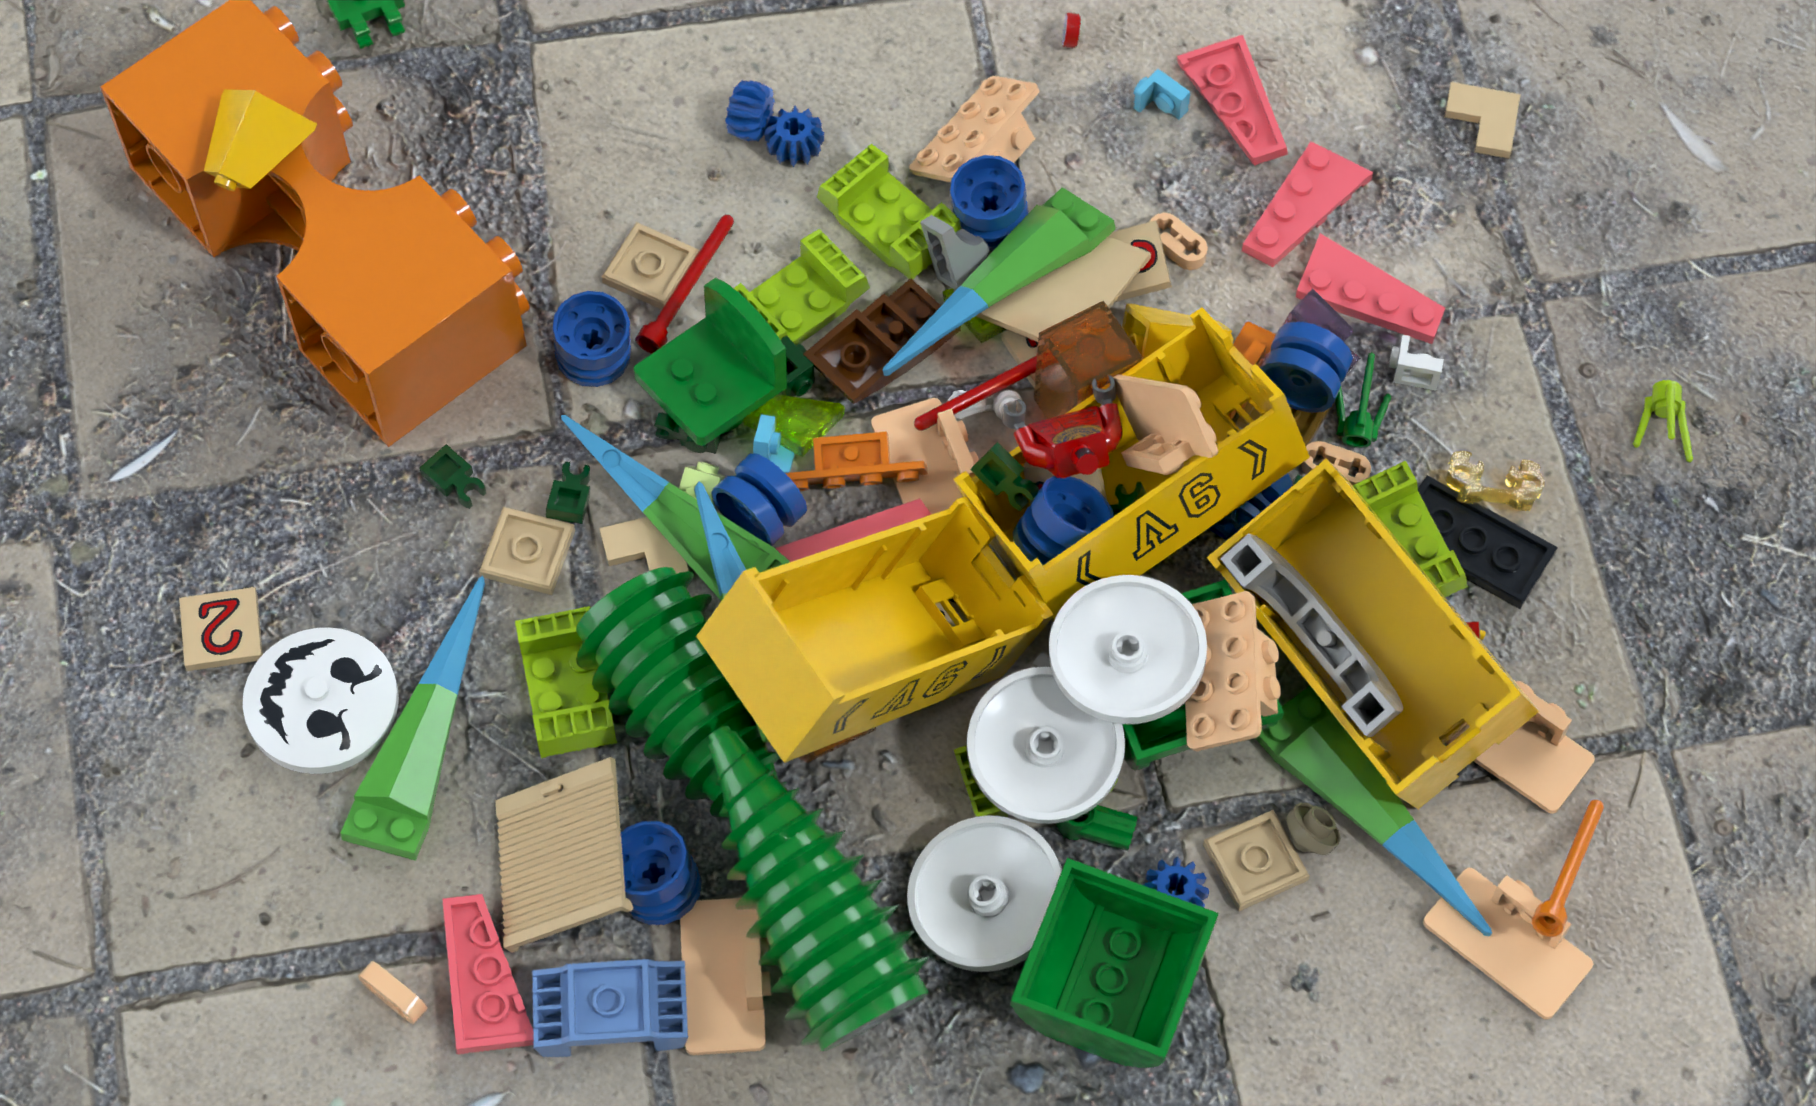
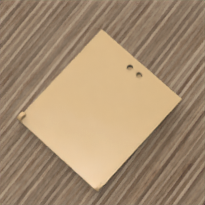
M1108 236L1088 254L1033 281L976 315V317L1039 342L1040 339L1102 309L1100 317L1045 344L1053 348L1098 325L1099 320L1110 309V306H1113L1114 301H1117L1118 296H1121L1125 287H1128L1133 277H1136L1140 269L1150 260L1151 253ZM1084 339L1061 351L1069 354L1077 350Z
M606 758L495 800L496 816L499 820L497 822L499 826L497 831L500 841L498 843L500 847L498 851L500 854L499 860L501 862L499 865L501 871L499 873L502 876L500 879L502 885L500 887L503 891L501 893L503 898L501 900L503 904L501 909L504 912L502 915L504 919L502 923L505 927L503 929L505 934L503 937L504 949L513 953L525 944L622 910L625 912L633 910L632 902L625 896L616 763L614 758Z

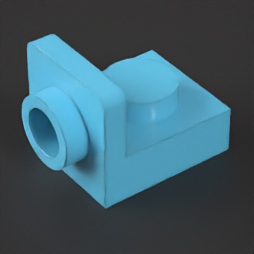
M1159 69L1149 78H1142L1134 89V109L1139 113L1152 101L1155 102L1161 111L1170 113L1179 120L1188 112L1190 91Z
M761 414L754 438L753 453L769 459L784 473H790L796 447L780 443L781 433L775 432L776 417Z

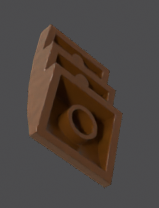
M910 278L889 297L884 293L864 311L860 312L858 309L853 311L803 355L814 364L815 369L849 401L855 404L882 389L930 356L961 331V326L932 344L889 376H884L883 367L941 307L934 298Z

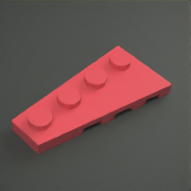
M1243 35L1177 56L1178 65L1253 165L1288 155L1287 146Z
M1311 141L1244 241L1242 252L1274 267L1304 240L1306 234L1314 227L1318 228L1325 222L1332 211L1339 205L1343 206L1351 199L1352 194L1358 188L1364 187L1372 180L1373 172Z
M1321 233L1314 246L1295 298L1433 344L1445 311V307Z
M919 498L775 549L792 562L932 514Z
M483 895L442 899L457 1055L534 1045L533 1027L530 1024Z

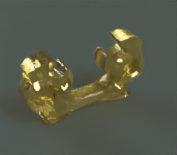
M1456 451L1452 453L1448 462L1450 467L1445 481L1449 487L1459 492L1457 501L1463 503L1485 501L1506 504L1520 511H1530L1535 500L1540 497L1545 487V481L1540 472L1541 466L1534 461L1523 459L1517 470L1513 465L1510 467L1506 476V485L1512 489L1506 490L1485 487L1479 483L1484 472V464L1482 461H1478L1477 465L1469 463L1472 455L1471 452Z

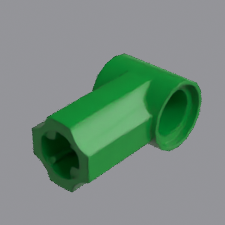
M1097 805L1083 814L1085 817L1084 822L1079 823L1068 820L1057 823L1059 832L1069 840L1085 838L1128 851L1138 817Z

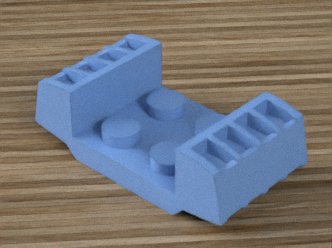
M640 959L566 964L558 968L532 970L534 1049L542 1057H570L571 1046L654 1041L655 1050L663 1051L684 1048L687 1042L685 961Z

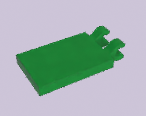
M326 0L340 30L343 31L351 28L360 49L373 45L369 35L370 29L366 21L382 15L393 37L406 32L401 22L403 21L402 16L398 10L405 7L404 0Z

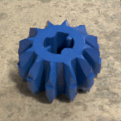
M742 80L733 88L732 96L729 97V105L726 108L727 117L725 122L728 133L742 140L759 141L764 136L766 127H768L770 116L774 113L775 99L773 98V89L761 84V82Z
M795 105L792 112H786L780 108L778 117L770 116L768 127L764 131V139L767 143L769 154L776 155L779 164L788 159L794 168L797 160H802L808 165L810 156H819L821 145L824 142V132L822 131V123L819 117H812L809 108L800 113Z
M1178 856L1174 858L1172 866H1169L1167 862L1161 859L1158 861V871L1149 869L1146 872L1148 882L1142 884L1143 886L1205 908L1202 900L1207 899L1209 896V889L1203 886L1206 876L1205 873L1193 874L1196 866L1194 861L1188 863L1186 867L1180 866L1181 860ZM1170 887H1176L1172 894L1168 892ZM1178 889L1182 890L1181 895H1175V892H1177Z

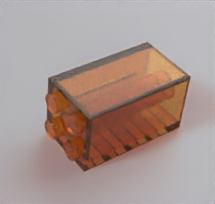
M1104 301L1039 332L1034 400L1047 419L1064 415L1093 395V379L1096 378L1097 387L1102 389L1110 383L1109 376L1122 375L1143 360L1142 355Z

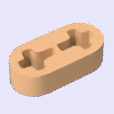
M1159 213L1152 217L1150 222L1156 220L1160 229L1165 230L1167 227L1171 229L1170 234L1167 232L1160 234L1164 254L1186 270H1196L1203 266L1206 261L1208 246L1199 234L1170 213ZM1194 248L1198 250L1197 255H1195L1194 253H1191L1188 256L1184 254L1185 249H1187L1188 251H1191Z
M1322 441L1311 442L1306 446L1310 458L1301 463L1305 474H1308L1317 466L1313 464V459H1315L1316 455H1321L1323 460L1327 458L1352 486L1370 477V462L1359 453ZM1352 466L1359 468L1355 477L1348 475Z
M371 961L358 975L359 980L364 986L411 1024H415L427 1010L425 1003L415 993L376 962Z

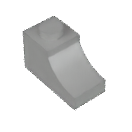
M930 215L920 223L937 279L957 290L988 257L990 253L989 247L981 237H976L964 229L955 232L952 226Z

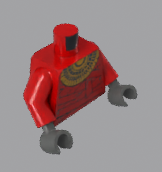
M1109 376L1110 387L1107 389H1099L1096 378L1093 379L1094 398L1098 403L1102 404L1099 408L1096 405L1028 424V426L1025 425L1026 405L1022 400H1017V413H1011L1006 404H1004L1003 424L1010 429H1015L1013 435L1026 462L1029 465L1047 469L1057 478H1066L1077 474L1090 475L1097 469L1108 466L1110 464L1108 453L1116 449L1123 436L1118 406L1113 403L1116 398L1114 378Z

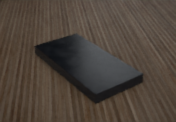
M1427 475L1419 486L1418 492L1449 551L1453 550L1465 572L1466 580L1521 609L1556 554L1558 547Z

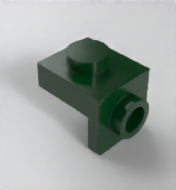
M786 335L780 339L786 348V370L788 373L787 388L781 394L786 402H788L795 396L800 397L806 394L811 389L813 383H815L814 364L803 355L807 350L800 343L795 345Z

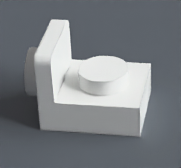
M1402 335L1400 346H1393L1390 355L1389 368L1395 369L1393 383L1437 390L1444 360L1433 358L1428 354L1407 353L1410 336Z

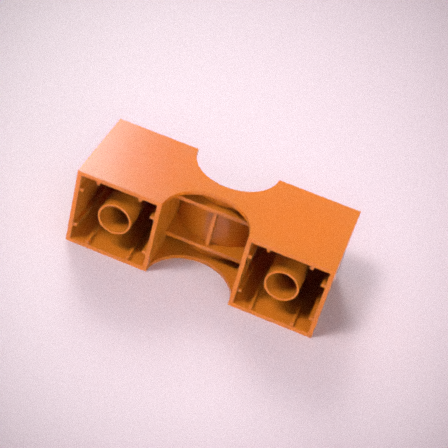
M229 0L100 86L131 169L213 257L231 248L250 243H275L298 251L291 263L276 278L299 350L389 447L527 346L521 316L530 310V305L522 290L514 282V278L523 272L522 265L512 248L502 238L495 236L485 243L471 229L477 224L475 215L463 197L454 189H449L439 196L420 175L404 184L382 190H357L332 182L336 175L351 162L343 133L353 127L349 113L333 94L343 86L337 70L322 52L317 50L308 57H305L297 49L295 44L299 42L298 34L288 17L278 7L272 6L265 12H262L251 0ZM224 89L255 90L317 123L315 131L251 189L236 187L235 192L229 191L214 183L216 177L204 172Z

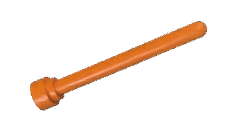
M1595 799L1588 804L1549 900L1537 906L1533 915L1532 925L1534 929L1544 936L1556 937L1563 932L1568 919L1564 907L1604 810V805L1600 800Z

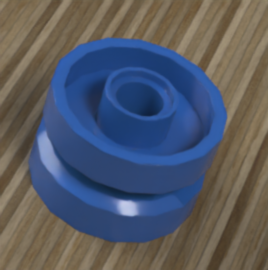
M1290 322L1279 328L1272 342L1270 352L1267 353L1260 369L1284 393L1289 407L1310 413L1324 412L1332 407L1339 392L1341 382L1344 381L1350 369L1353 357L1350 348L1331 331L1311 323Z
M750 453L735 468L736 476H726L713 488L711 494L722 516L770 546H773L785 533L783 526L792 527L805 515L807 505L800 490L777 465L757 453Z

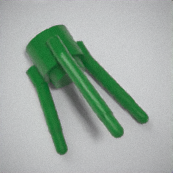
M1370 352L1367 358L1359 409L1351 411L1348 417L1345 416L1341 386L1335 399L1338 419L1336 434L1342 436V442L1355 448H1365L1370 446L1372 442L1377 441L1379 427L1392 397L1389 393L1384 396L1376 416L1372 420L1371 414L1367 412L1374 370L1375 354L1373 352Z

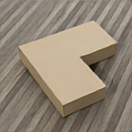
M1451 82L1445 117L1479 123L1475 153L1509 159L1521 94Z
M647 517L599 528L609 566L646 558L649 571L661 567H671L676 573L689 571L683 557Z

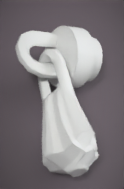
M954 391L948 401L967 391ZM1001 391L958 412L954 416L955 418L962 419L980 412L995 411L996 415L1002 419L1004 404H1006L1011 413H1017V400L1022 399L1015 391ZM992 398L993 404L986 405V399Z

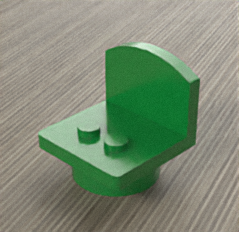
M716 277L704 285L706 317L634 366L636 382L696 444L701 446L706 445L720 434L738 427L746 420L750 413L787 388L785 346L754 306L733 287Z

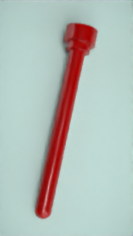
M726 214L720 218L656 320L642 326L635 337V341L644 351L652 354L667 343L668 331L666 329L732 228L734 219L731 215Z
M1045 345V347L1041 349V353L1051 349L1052 347ZM1059 351L1037 362L1038 355L922 414L914 420V427L919 431H924L937 424L938 413L952 409L955 415L1037 372V369L1067 355V353ZM1073 359L1057 366V368H1061L1073 361Z

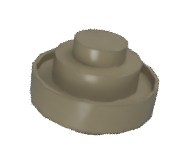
M1301 802L1296 804L1287 814L1286 822L1291 835V841L1300 851L1327 855L1339 845L1341 837L1335 820L1323 808Z

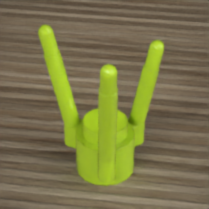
M1662 380L1653 385L1652 396L1645 397L1644 411L1633 446L1635 448L1640 446L1652 411H1655L1658 417L1667 419L1668 439L1673 440L1675 438V416L1677 415L1685 458L1687 462H1692V446L1685 415L1686 402L1682 400V386L1672 380Z

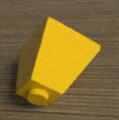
M224 89L204 172L216 177L214 183L229 191L235 192L236 187L251 189L313 133L317 123L255 90Z
M1126 303L1120 333L1121 351H1126L1129 367H1125L1123 372L1125 373L1193 326L1190 315ZM1215 320L1230 336L1233 343L1232 330L1220 321Z

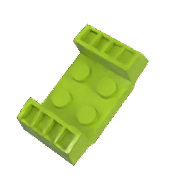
M870 144L819 186L817 199L834 214L838 222L885 264L896 268L909 279L916 278L919 273L932 263L920 223L922 220L933 215L952 226L955 232L961 230L959 218L946 205L941 202L932 210L889 173V156L873 144Z
M820 229L800 240V257L749 292L742 283L734 287L763 316L779 339L787 335L795 345L797 343L801 344L843 314L852 302L870 289L867 277Z
M1406 460L1353 485L1444 597H1448L1468 587L1465 572L1453 550L1449 551L1418 492L1417 480Z
M590 606L515 620L541 758L617 743L612 714L608 709V694L593 689L592 680L596 670L581 669L576 661L578 651L583 644L582 639L576 632V627L583 615L590 609Z

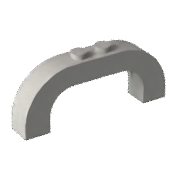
M1248 533L1220 558L1243 588L1256 592L1277 611L1332 677L1348 700L1341 707L1365 736L1373 737L1403 711L1400 697L1382 670L1313 587L1275 549L1257 536Z

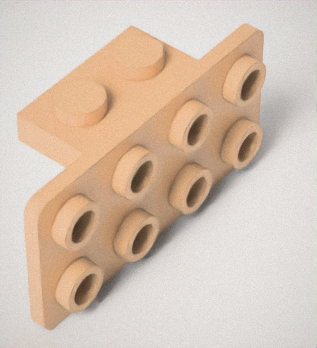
M991 76L984 80L979 89L967 102L960 106L959 111L938 131L933 140L917 154L915 160L909 165L912 174L951 183L952 177L958 168L972 158L983 155L1001 156L1015 163L1035 140L1022 112L1039 94L1040 90L1037 84L998 76Z
M1119 374L1113 377L1116 394L1139 441L1121 453L1127 466L1169 475L1180 470L1184 466L1183 462L1194 455L1212 458L1218 454L1215 444V432L1205 422L1199 409L1201 407L1200 399L1191 388L1184 385Z
M931 398L874 416L871 420L873 432L887 431L889 435L890 463L924 461L926 463L928 474L919 475L918 481L898 482L897 477L892 479L902 504L920 498L931 514L949 509L956 499L963 497L953 479L965 470L971 478L976 476L970 469L979 460L975 451L969 452L966 442H968L966 427L962 420L956 421L952 409L938 413L937 424L924 431H919L914 427V420L917 417L942 405L941 401L937 398Z
M1243 591L1192 604L1199 614L1205 629L1207 657L1201 681L1193 694L1185 702L1187 745L1193 751H1201L1257 738L1262 731L1261 715L1265 717L1278 714L1277 699L1280 697L1281 691L1275 669V663L1278 662L1279 658L1278 649L1273 640L1257 629L1255 597L1250 592Z
M1515 681L1540 712L1499 745L1497 743L1493 744L1478 756L1474 762L1546 812L1553 814L1561 808L1591 768L1595 757L1591 752L1566 736L1572 719L1567 717L1561 707L1545 702L1536 696L1527 684ZM1467 724L1446 743L1450 744L1470 726Z
M1466 868L1456 880L1491 928V936L1488 937L1482 934L1442 897L1426 914L1423 921L1424 926L1541 1018L1551 1019L1593 967L1592 959L1564 938L1571 926L1568 921L1563 932L1556 937L1544 936L1534 929L1532 918L1537 906L1543 902L1534 896L1533 891L1528 885L1519 880L1514 881L1506 875L1499 885L1496 886L1475 869Z
M741 898L697 900L694 907L680 919L682 961H685L688 1039L685 1048L690 1055L761 1051L766 1046L764 996H771L770 971L762 972V966H759L758 963L769 949L767 937H747V932L759 918L756 909L738 910L736 908V904Z

